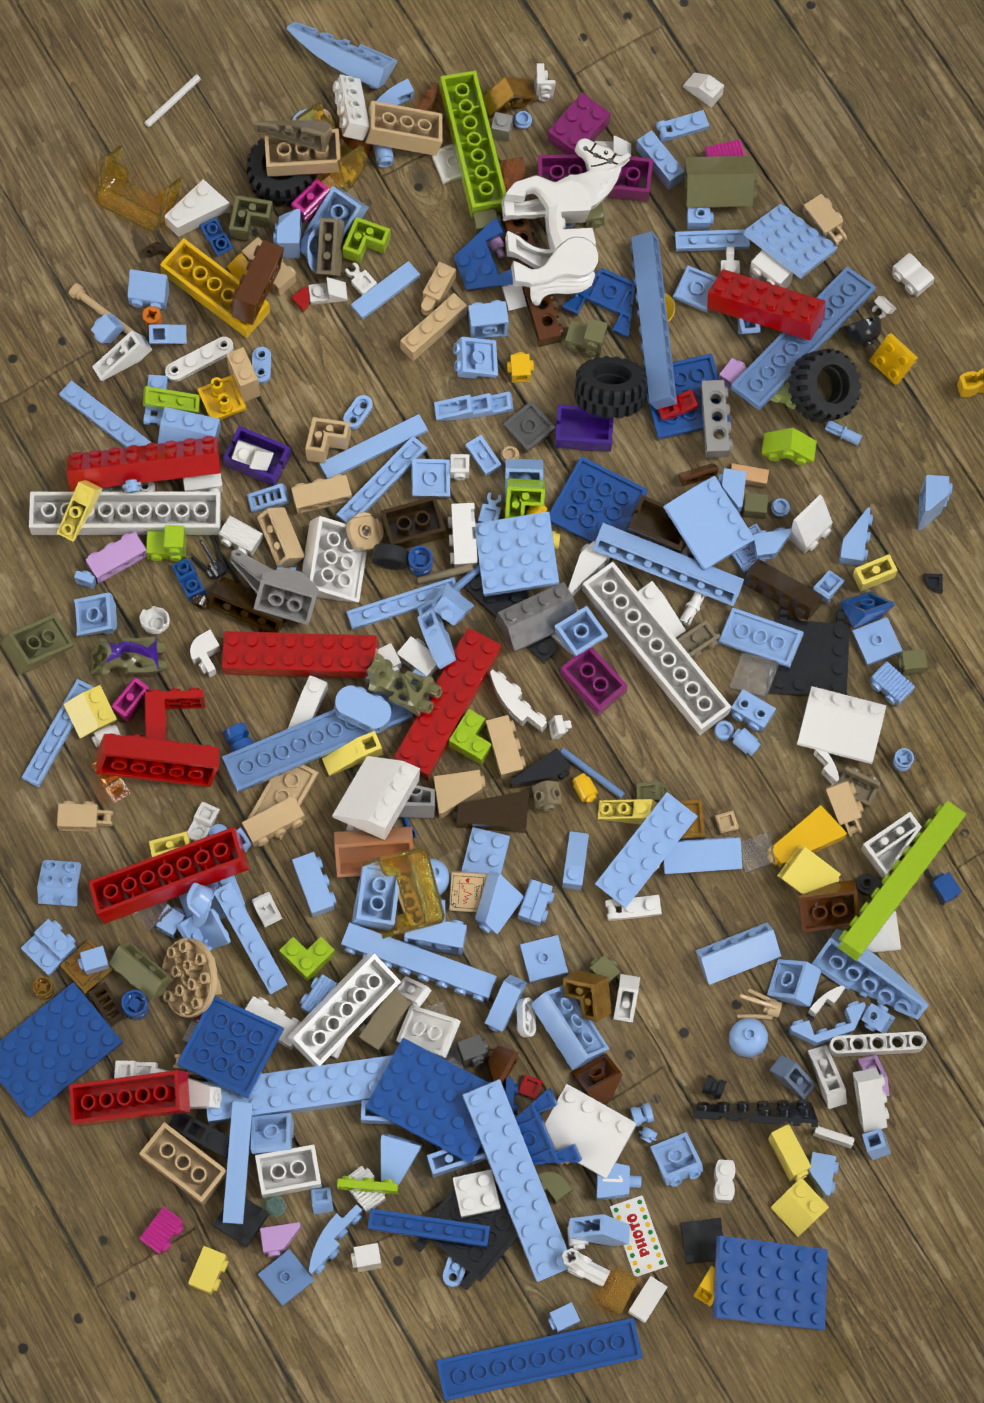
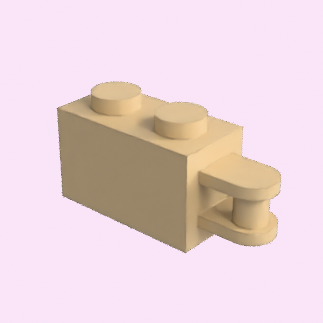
M820 194L804 204L803 215L824 238H829L835 246L839 245L840 241L847 240L845 232L841 229L843 218L839 212H835L828 198Z
M442 262L438 263L423 291V302L421 304L423 315H430L435 307H439L443 303L456 279L455 268Z
M849 779L827 786L826 791L839 825L845 824L850 837L853 836V833H862L863 830L858 818L862 817L861 812L864 811L861 801L856 800L854 794L857 793L854 783H850ZM855 820L856 824L849 826L848 822Z
M64 801L63 804L58 803L57 827L59 831L98 832V826H113L111 821L113 811L99 810L98 805L94 802L86 801L83 804H75L73 801ZM99 816H103V821H98Z

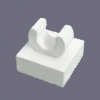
M878 296L874 301L877 305L872 308V312H876L880 308L882 314L879 318L882 319L887 314H892L897 308L884 296Z
M555 715L548 721L552 740L560 739L568 732V729L572 728L571 721H563L562 715Z

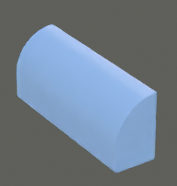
M737 836L679 840L663 860L664 873L742 869L741 839Z
M768 922L695 950L700 967L709 985L781 957L774 930Z

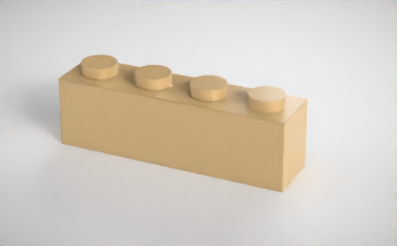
M453 293L400 340V349L412 361L416 360L467 314V305Z

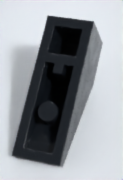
M556 748L512 779L510 787L514 789L533 786L545 780L557 781L560 779L561 781L570 774L571 766Z

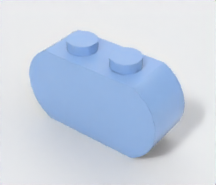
M353 685L342 688L336 696L334 710L338 718L369 733L375 731L378 734L387 728L391 716V708L383 697L369 694L366 689Z

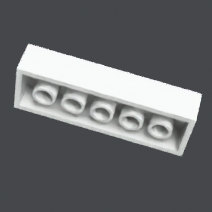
M367 953L286 1038L313 1066H321L401 981L375 954Z

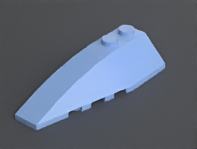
M293 22L287 26V30L317 57L344 74L359 78L368 87L378 89L386 83L398 61L365 45L360 44L357 47L351 45L350 40L334 39L333 34L323 32L319 34L317 29L298 22Z
M837 928L812 965L820 969L824 975L840 986L843 985L845 989L855 990L861 996H869L878 1000L877 1002L882 1005H890L894 1007V1010L918 1020L929 1004L897 972L870 950L866 949L858 961H855L838 948L841 943L839 937L843 931Z

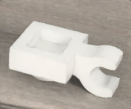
M727 247L726 260H721V271L725 269L740 274V260H734V247Z

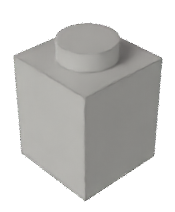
M495 112L491 127L494 139L509 142L513 126L512 115Z

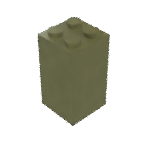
M751 156L685 157L684 193L687 208L753 206V199L757 198V189L755 188L757 171L756 164L752 163Z

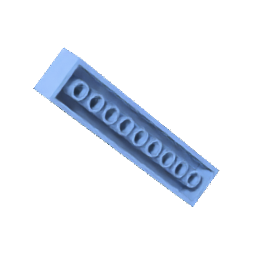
M393 1055L264 1073L259 1077L249 1099L211 1081L204 1082L221 1088L222 1095L220 1108H207L209 1125L231 1122L232 1102L253 1103L252 1117L289 1112L292 1114L362 1104V1100L370 1099Z

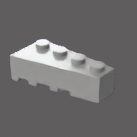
M416 785L399 817L434 818L435 789Z

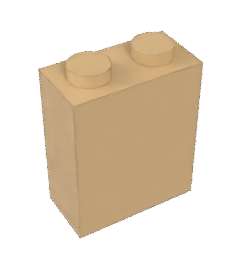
M244 347L227 353L229 373L232 375L243 401L247 402L259 397L258 378Z

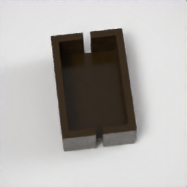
M641 495L636 502L625 532L679 553L684 544V539L665 511L664 504Z

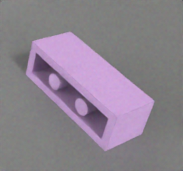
M136 532L123 535L121 540L115 543L107 544L104 547L105 549L91 553L85 560L99 584L147 557V550Z

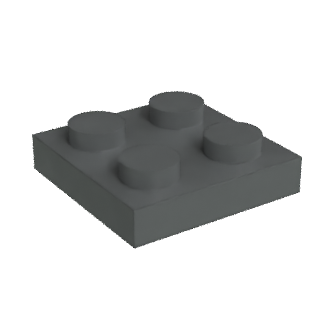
M532 401L503 423L505 429L527 453L556 430L552 422Z

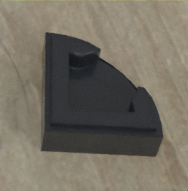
M924 573L923 580L925 585L931 591L942 594L943 574Z

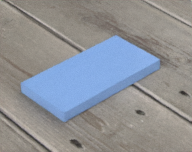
M732 607L718 642L719 644L790 668L804 633L803 631Z

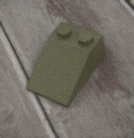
M55 614L8 633L1 643L21 675L40 667L74 646V643Z

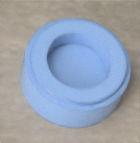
M720 721L714 729L716 738L721 741L729 740L734 733L733 725L728 721Z

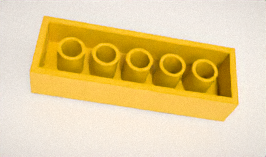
M184 238L160 264L161 274L167 275L169 280L245 338H248L270 313V304L265 300L253 325L233 318V310L231 309L232 296L235 289H239L240 280Z

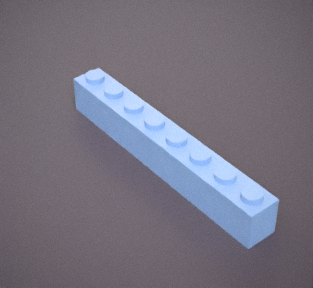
M605 523L602 524L592 549L731 606H734L744 581L740 577L712 566L703 570L695 559Z
M350 922L341 943V948L347 954L355 955L356 953L361 955L362 958L367 953L375 954L389 969L392 967L397 968L400 973L408 976L411 973L416 975L417 979L424 982L433 981L436 983V986L443 989L447 987L452 988L459 995L473 996L472 999L478 1002L489 1001L497 976Z

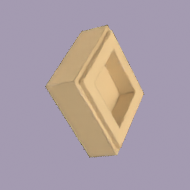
M733 810L714 816L720 835L739 830Z

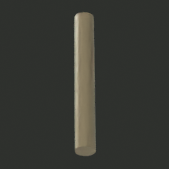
M471 563L417 577L419 584L474 571V567Z

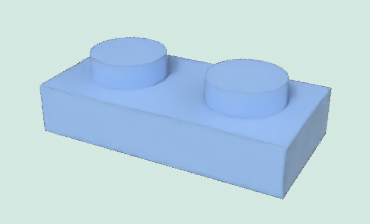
M482 435L465 444V447L485 476L502 467V464Z

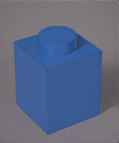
M950 872L945 875L940 873L933 878L934 881L931 884V888L942 905L960 896L962 890Z

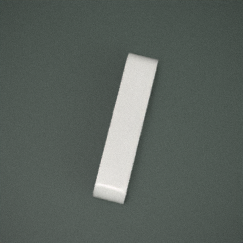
M921 1032L836 1036L832 1038L828 1049L834 1057L917 1053L924 1048L926 1036ZM912 1038H918L921 1041V1046L913 1045ZM892 1040H900L902 1046L895 1047L892 1044ZM859 1041L863 1046L862 1049H855L853 1042ZM872 1041H880L882 1048H875ZM833 1043H841L843 1049L840 1051L835 1050Z

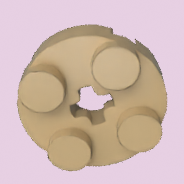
M359 513L346 523L348 540L356 550H372L383 539L384 531L382 524L377 518L372 517L370 513ZM362 527H364V530H368L366 536L362 533Z

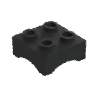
M245 1198L243 1224L223 1223V1209L213 1223V1226L248 1248L269 1216V1212Z
M721 1217L682 1222L680 1228L686 1265L716 1261L717 1236H723Z

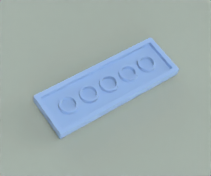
M666 792L595 882V885L626 908L698 816Z

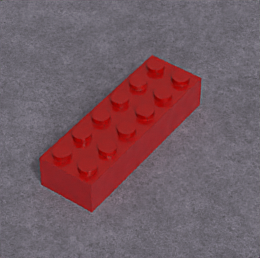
M722 269L708 291L707 309L809 341L825 317V300Z
M113 733L103 735L96 754V774L211 787L219 768V747L180 743L172 740L163 741L153 738L121 736Z
M180 1070L69 1084L72 1125L89 1126L190 1112L188 1072Z

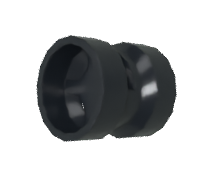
M708 1074L701 1093L706 1095L714 1093V1098L720 1100L727 1081L721 1079L716 1082L717 1079Z

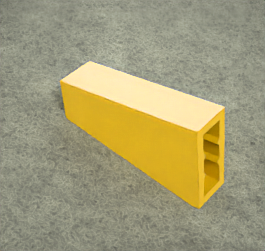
M820 805L769 849L768 858L775 866L778 865L782 868L799 845L805 846L815 853L842 841L847 833Z

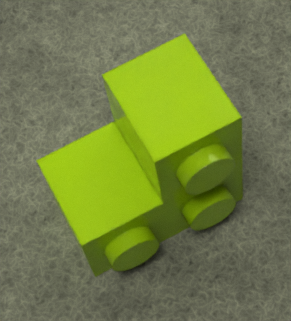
M356 217L343 246V258L361 263L367 248L384 254L391 239V230Z
M795 428L764 433L761 454L768 457L770 461H779L780 459L787 458L794 461L797 465H806V463L814 462L817 441Z
M507 478L505 519L524 516L525 505L544 506L545 480Z
M165 525V531H147L146 553L148 559L152 561L170 559V561L174 562L186 559L187 537L184 525Z
M468 709L449 739L450 748L481 766L492 748L490 742L478 736L485 726V718Z
M292 937L279 950L280 956L307 982L335 956V950L322 937L308 950Z

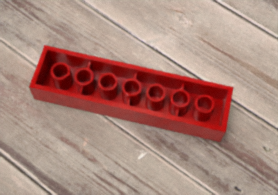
M218 437L187 438L184 441L176 442L170 440L161 444L149 443L144 446L131 445L127 448L113 447L103 451L96 449L86 453L74 452L68 455L66 472L71 492L75 491L78 482L84 480L104 488L121 486L125 484V481L136 479L137 482L145 483L221 473V454Z
M467 628L454 651L456 661L445 666L436 682L442 689L441 696L438 699L430 697L429 701H432L434 705L431 713L421 712L420 716L416 717L395 754L394 760L404 761L420 768L419 776L427 781L429 780L449 745L450 737L470 708L500 655L501 644Z
M224 631L222 670L225 675L309 677L311 675L313 677L366 678L368 677L367 669L372 665L375 653H378L379 641L377 635Z
M231 827L88 882L96 914L106 924L186 894L193 883L207 886L250 870L241 836L235 827Z

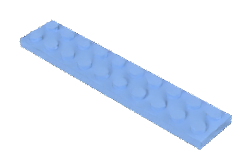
M500 1079L462 1094L536 1282L567 1270L568 1267L564 1264V1259L562 1258L563 1252L567 1250V1247Z

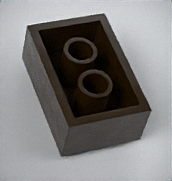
M435 496L381 511V520L389 544L406 549L446 538L445 525Z

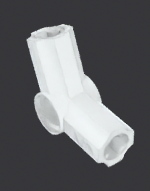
M573 1248L563 1252L562 1258L564 1259V1264L568 1267L567 1271L582 1279L585 1278L601 1287L604 1286L610 1270L592 1262L590 1258Z

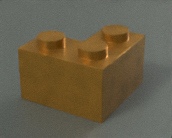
M506 76L501 78L494 87L487 90V93L483 96V101L489 115L494 116L495 112L506 114L513 107L526 108L537 96L528 79Z
M576 970L563 978L564 997L580 1000L581 1017L583 1019L598 1022L611 1014L609 979L607 976Z

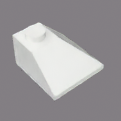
M894 911L867 947L872 953L901 950L896 911Z

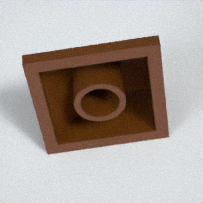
M497 1045L495 1050H490L486 1059L489 1060L488 1069L492 1082L500 1079L502 1086H504L506 1078L509 1077L518 1061V1052Z
M607 1054L572 1072L583 1093L602 1104L612 1099L622 1077L621 1071Z

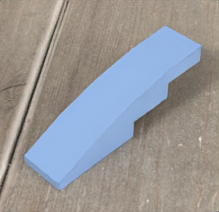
M510 391L495 395L487 393L473 397L469 394L434 402L437 421L477 418L514 411Z

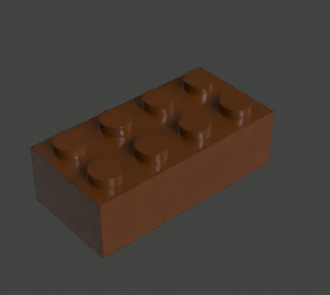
M264 239L260 246H256L254 251L255 257L248 262L246 268L248 271L246 275H242L239 282L240 287L235 289L232 296L231 309L233 310V318L250 325L254 324L281 269L284 247Z

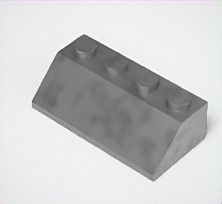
M562 582L560 585H555L499 611L495 623L515 653L555 634V625L576 613L577 609L572 594L566 584Z

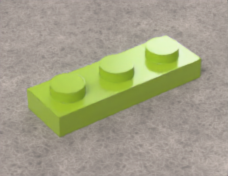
M149 386L144 388L143 406L163 410L165 407L195 414L199 413L200 395Z
M342 1176V1179H338L337 1189L398 1194V1183H394V1180L391 1179L374 1182V1178L364 1177L362 1180H354L352 1176Z

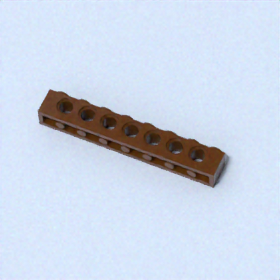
M501 207L500 215L506 234L509 231L525 239L530 245L539 248L537 241H533L534 230L532 224L529 225L526 218L503 221ZM521 223L522 226L516 227L513 224ZM513 258L514 261L530 269H535L529 266L528 264L524 263L523 261L517 258ZM522 286L539 347L561 342V335H564L562 324L557 322V318H559L558 310L556 307L553 308L552 305L554 301L553 294L545 296L538 305H545L547 308L539 309L538 306L532 303L530 288ZM550 322L552 325L545 326L543 323Z

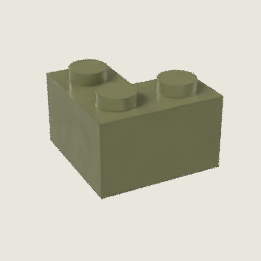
M236 195L229 226L230 238L248 241L252 224L270 227L273 215V202Z
M590 318L588 325L571 320L564 347L572 352H583L589 357H600L606 340L608 323Z

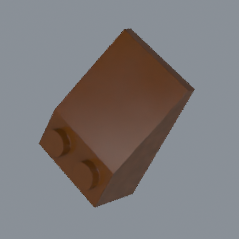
M854 880L834 882L798 896L802 933L849 927L855 916L860 917L858 894Z

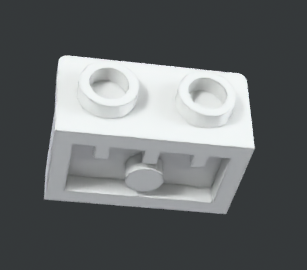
M537 63L534 77V92L537 96L535 100L543 102L553 100L556 81L548 80V71L544 70V63Z

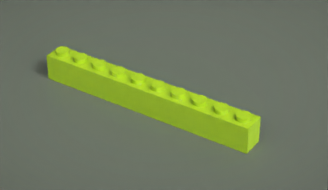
M948 800L944 806L940 804L934 812L935 818L933 820L929 818L923 827L926 830L916 835L913 840L915 842L913 847L908 846L902 854L905 856L902 861L898 859L892 867L894 870L892 875L887 874L881 883L884 884L882 888L879 889L877 887L871 895L873 900L870 903L866 902L860 910L862 912L861 916H855L849 924L852 927L849 932L845 930L839 937L841 943L838 948L855 961H858L966 816L965 812Z

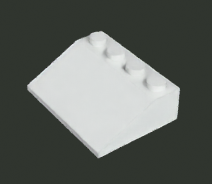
M322 516L311 520L302 572L319 589L317 598L359 603L367 551L356 550L351 546L346 533V524ZM362 529V533L366 536L368 531Z
M812 686L797 745L872 764L886 705Z
M367 756L332 817L385 840L419 782L420 768L400 760Z
M567 1084L557 1100L558 1105L551 1111L545 1126L556 1150L575 1143L582 1157V1160L577 1163L607 1179L637 1123Z

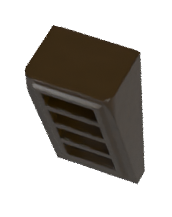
M105 982L89 992L90 997L110 1027L127 1018ZM103 991L107 992L98 999L96 998V996L102 993ZM110 997L111 1000L101 1006L100 1003ZM113 1004L116 1006L108 1012L104 1011ZM119 1011L120 1014L113 1017L112 1019H109L110 1015Z

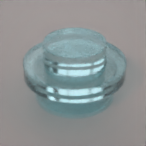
M279 1196L271 1197L266 1204L267 1211L272 1216H281L286 1211L285 1200Z

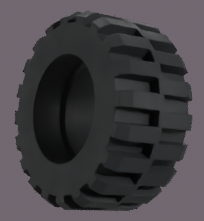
M261 138L257 141L258 145L252 146L251 153H248L247 156L248 182L253 193H257L259 199L263 200L265 198V200L276 203V206H282L285 203L289 206L308 186H311V183L317 178V174L294 175L286 180H275L267 176L265 173V139Z
M822 349L806 353L791 368L790 373L792 375L788 378V383H790L788 392L791 393L792 398L790 399L792 404L796 405L795 409L799 413L802 412L804 418H810L813 422L838 420L849 415L852 411L851 409L856 407V400H859L861 394L859 393V389H861L859 378L861 377L859 372L857 373L855 363H851V358L844 355L843 352L835 351L834 349ZM821 369L828 374L832 382V395L828 402L821 397L817 388V377Z
M604 356L603 358L595 357L593 360L589 359L576 372L575 401L583 411H587L588 414H594L600 418L620 419L624 416H632L633 413L636 414L645 404L647 375L641 366H638L635 362H630L626 358Z

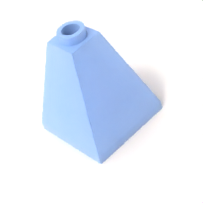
M388 1133L382 1134L381 1182L383 1179L394 1180V1183H398L399 1186L420 1152L423 1143Z

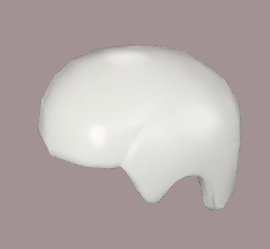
M152 606L148 610L143 609L139 616L142 628L152 635L164 632L170 624L169 614L163 608Z

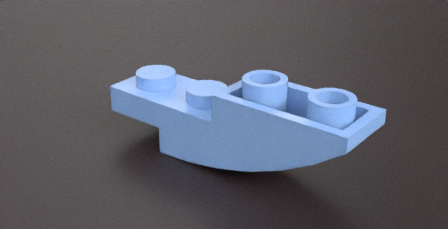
M434 599L417 608L419 612L417 618L428 648L438 668L442 669L456 661L449 633L444 628L442 618L433 610Z
M357 1204L343 1219L336 1213L322 1231L310 1260L309 1273L312 1276L315 1273L317 1275L325 1269V1263L328 1259L333 1260L340 1253L338 1250L340 1244L336 1240L343 1239L349 1232L347 1228L351 1224L355 1226L362 1219L361 1214L363 1211Z

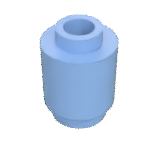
M373 144L376 163L379 167L391 166L394 160L392 148Z
M739 728L732 736L734 739L732 743L750 756L761 745L758 739L745 728L743 730Z

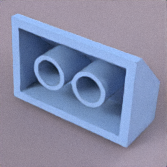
M165 407L160 423L158 444L170 440L176 442L184 441L187 438L219 437L221 429L220 419Z
M926 475L919 493L918 530L926 527L941 514L943 507L947 506L949 496L952 494V483H949V476Z

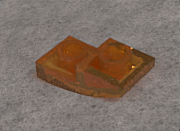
M431 82V89H427L426 99L422 98V105H418V109L430 112L434 110L438 98L439 83Z

